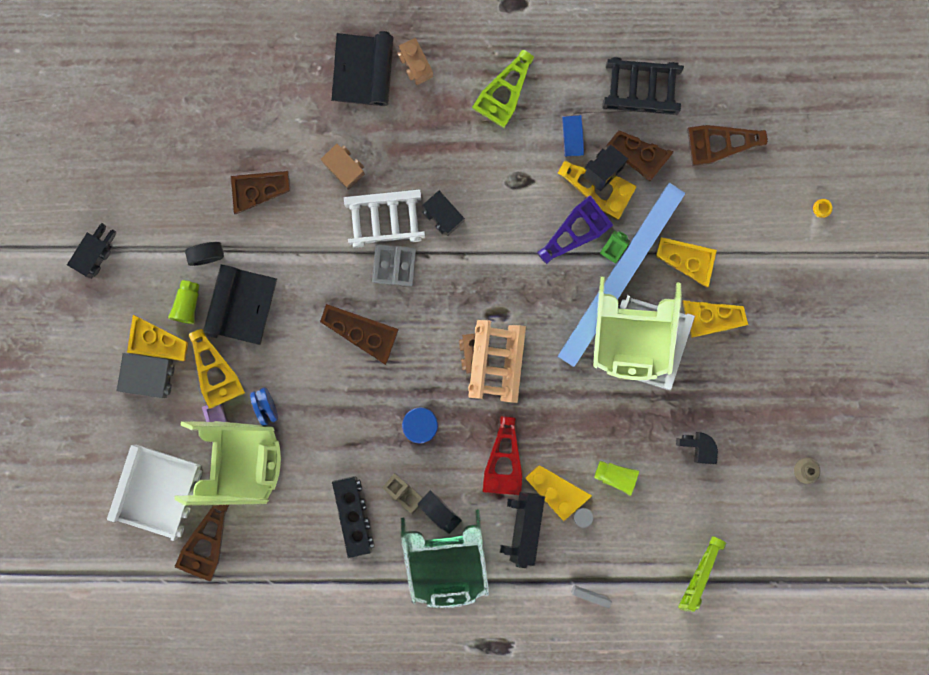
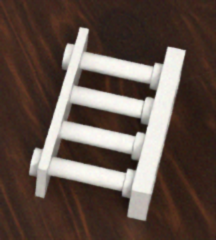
M420 190L344 197L345 207L352 211L354 238L348 239L349 245H353V248L364 247V244L407 239H410V242L422 241L421 238H425V232H419L416 209V204L421 200ZM399 202H406L409 206L411 233L400 234L397 211ZM380 204H387L390 208L392 235L381 236L378 213ZM361 206H368L371 209L372 237H362L359 214Z

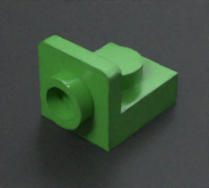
M614 230L600 251V254L616 264L629 245L630 240L628 236L621 231L617 232Z

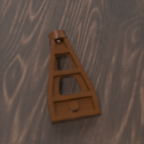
M713 125L688 127L687 129L692 166L712 164L755 146L767 145L768 141L766 130L757 131ZM712 135L724 137L726 147L718 152H712L709 137ZM730 136H744L745 144L732 147Z
M212 505L209 512L181 549L174 568L207 581H212L219 564L225 515L229 505ZM209 521L217 523L218 527L215 537L203 533ZM204 539L211 543L212 547L209 557H204L194 552V547L199 540Z

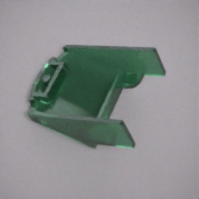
M479 509L475 510L476 524L465 527L463 536L424 540L423 534L418 531L407 532L405 517L401 518V542L413 604L420 602L427 604V607L453 608L474 603L476 598L489 595Z

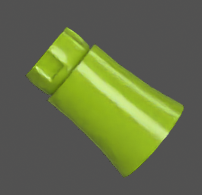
M186 280L181 281L180 289L177 291L168 319L194 325L199 284Z
M600 461L594 478L631 496L639 470Z

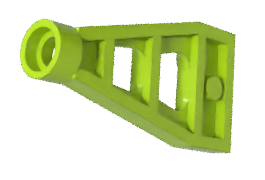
M521 50L518 57L481 92L472 109L505 128L515 112L529 65L534 60V56L525 50ZM513 70L520 74V78L515 86L505 81V78ZM501 86L511 91L507 104H502L493 98V93Z
M712 536L709 546L678 608L689 612H695V610L700 608L702 604L701 596L718 551L725 548V541Z

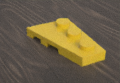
M660 237L656 257L708 288L717 250Z
M682 301L685 315L695 316L690 330L691 338L748 325L744 306Z
M133 315L127 353L180 361L186 360L187 341Z
M540 465L525 477L540 495L545 496V501L563 521L592 497V495Z

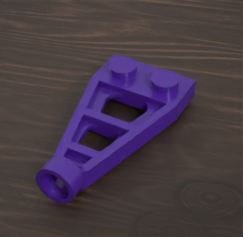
M589 195L573 208L546 246L539 250L537 254L544 263L548 264L553 258L600 237L613 224L591 195ZM579 217L583 218L590 227L589 232L582 236H576L572 231V225ZM564 232H567L573 241L562 248L557 243V239Z

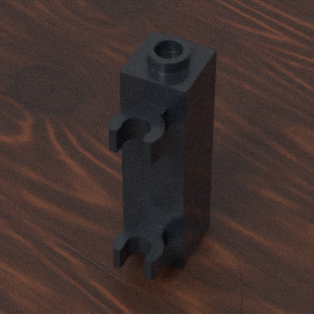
M520 492L518 500H507V507L517 509L512 546L501 545L500 553L509 555V561L515 563L518 568L526 569L527 566H535L545 496Z

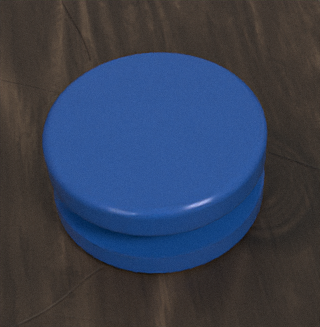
M262 388L257 392H251V403L262 426L268 425L267 414L272 422L278 421L277 410L268 389Z
M414 408L405 415L402 429L410 441L426 443L436 435L438 421L435 414L429 409Z

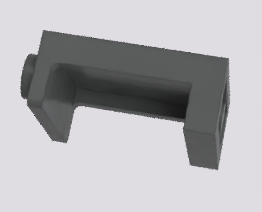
M123 353L116 391L167 398V395L171 393L172 385L169 382L170 376L174 374L175 365H173L172 360Z

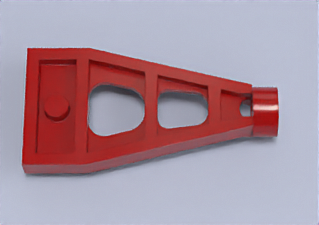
M500 417V427L484 471L482 492L519 495L521 492L523 476L514 426L516 422L515 417ZM504 425H511V427L505 428ZM509 438L511 440V453L499 452L501 439ZM507 457L511 460L513 469L511 474H498L495 472V466L499 458Z

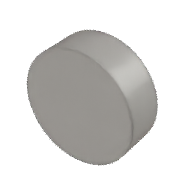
M579 508L575 511L573 519L579 527L585 528L593 522V514L587 508Z

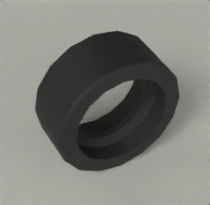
M220 242L202 243L185 250L187 262L190 266L204 265L224 258Z

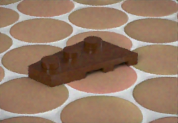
M620 130L617 131L606 145L607 148L612 145L628 158L627 164L648 181L654 178L674 153V151L659 148L656 144L641 141L640 138Z
M280 171L231 176L234 214L236 215L289 192V172Z

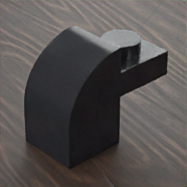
M696 432L695 439L694 435H682V438H676V446L695 447V463L717 464L718 448L714 439L708 434Z
M431 490L417 503L422 511L448 534L462 522L461 518L448 508Z

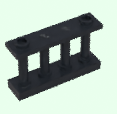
M612 57L607 60L605 68L612 69L610 95L603 100L602 109L678 115L681 111V103H676L674 96L676 74L682 73L684 65H679L677 62L660 64L624 61L619 57ZM620 69L631 70L629 96L627 99L619 98L618 96ZM638 71L650 72L648 98L646 100H638V97H636ZM657 72L669 73L667 100L664 102L657 101L655 98Z

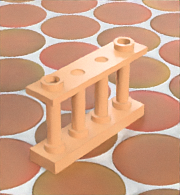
M477 320L471 379L468 388L469 398L483 399V393L501 395L500 401L518 403L526 326L509 325L508 330L491 328V321ZM490 335L507 338L506 349L488 347ZM487 355L505 357L504 368L486 366ZM485 374L503 376L502 388L485 386Z

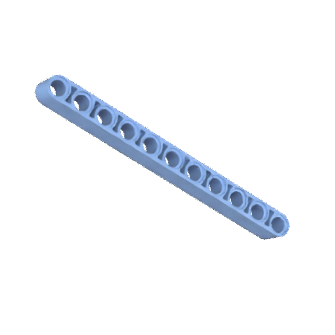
M671 183L666 186L605 281L603 294L613 295L618 300L684 197L685 192ZM599 292L558 355L560 359L573 367L577 364L596 334Z

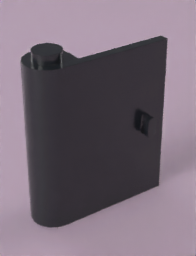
M380 31L375 37L337 33L331 101L375 106H387L389 104L394 40L390 32Z
M220 264L203 331L207 332L206 336L218 338V335L261 345L277 278Z

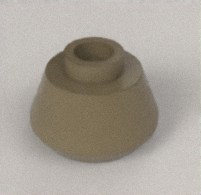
M802 458L795 464V477L804 484L814 483L820 476V466L812 458Z

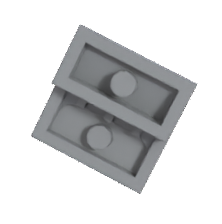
M377 244L375 246L372 283L412 286L416 248Z

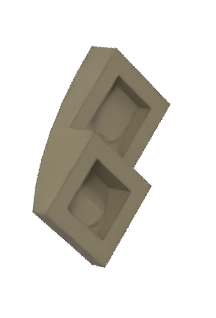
M394 473L382 487L411 514H414L419 508L417 503L423 497L397 474Z

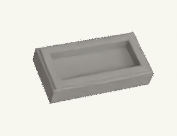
M576 585L571 590L574 596L607 608L611 606L612 602L608 597Z

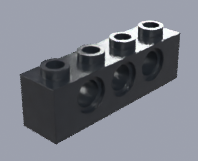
M353 476L332 481L347 557L352 558L371 554L372 548H374L373 537H369L368 534L370 522L369 518H365L364 515L366 503L365 499H361L360 491H362L361 480H357V477ZM347 492L355 495L354 502L346 501L345 494ZM351 511L359 514L358 521L350 520L349 513ZM356 530L361 531L363 539H354L353 532Z

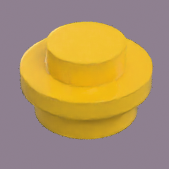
M819 199L813 205V212L817 217L825 218L832 213V204L827 199Z

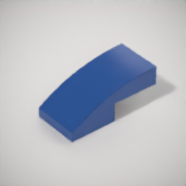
M581 115L562 116L564 156L584 155Z

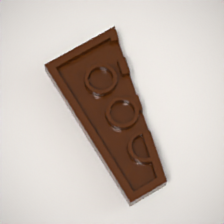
M326 304L320 322L387 365L399 329Z

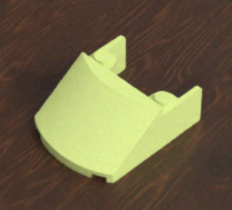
M601 277L593 367H599L607 371V374L630 380L655 379L662 374H671L681 302V283H676L675 299L662 300L656 312L619 309L618 300L615 296L603 294L605 277Z
M181 421V426L191 430H198L199 437L203 441L213 442L210 480L198 481L194 486L193 495L175 496L176 501L183 505L267 504L272 489L275 490L281 464L279 441L276 440L273 427L219 421Z

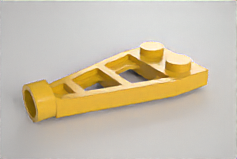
M564 160L558 174L567 179L585 197L591 195L605 214L619 220L637 186L616 176L609 183L613 187L609 198L602 200L595 193L593 185L587 189L578 182V178L581 174H585L586 170ZM570 168V169H571V173H570V174H567V171H568V169Z
M203 329L190 333L188 336L193 343L201 393L208 408H214L245 394L237 375L206 338ZM209 350L214 356L215 362L204 366L200 354ZM217 367L225 374L226 379L212 386L208 382L207 373L210 369Z

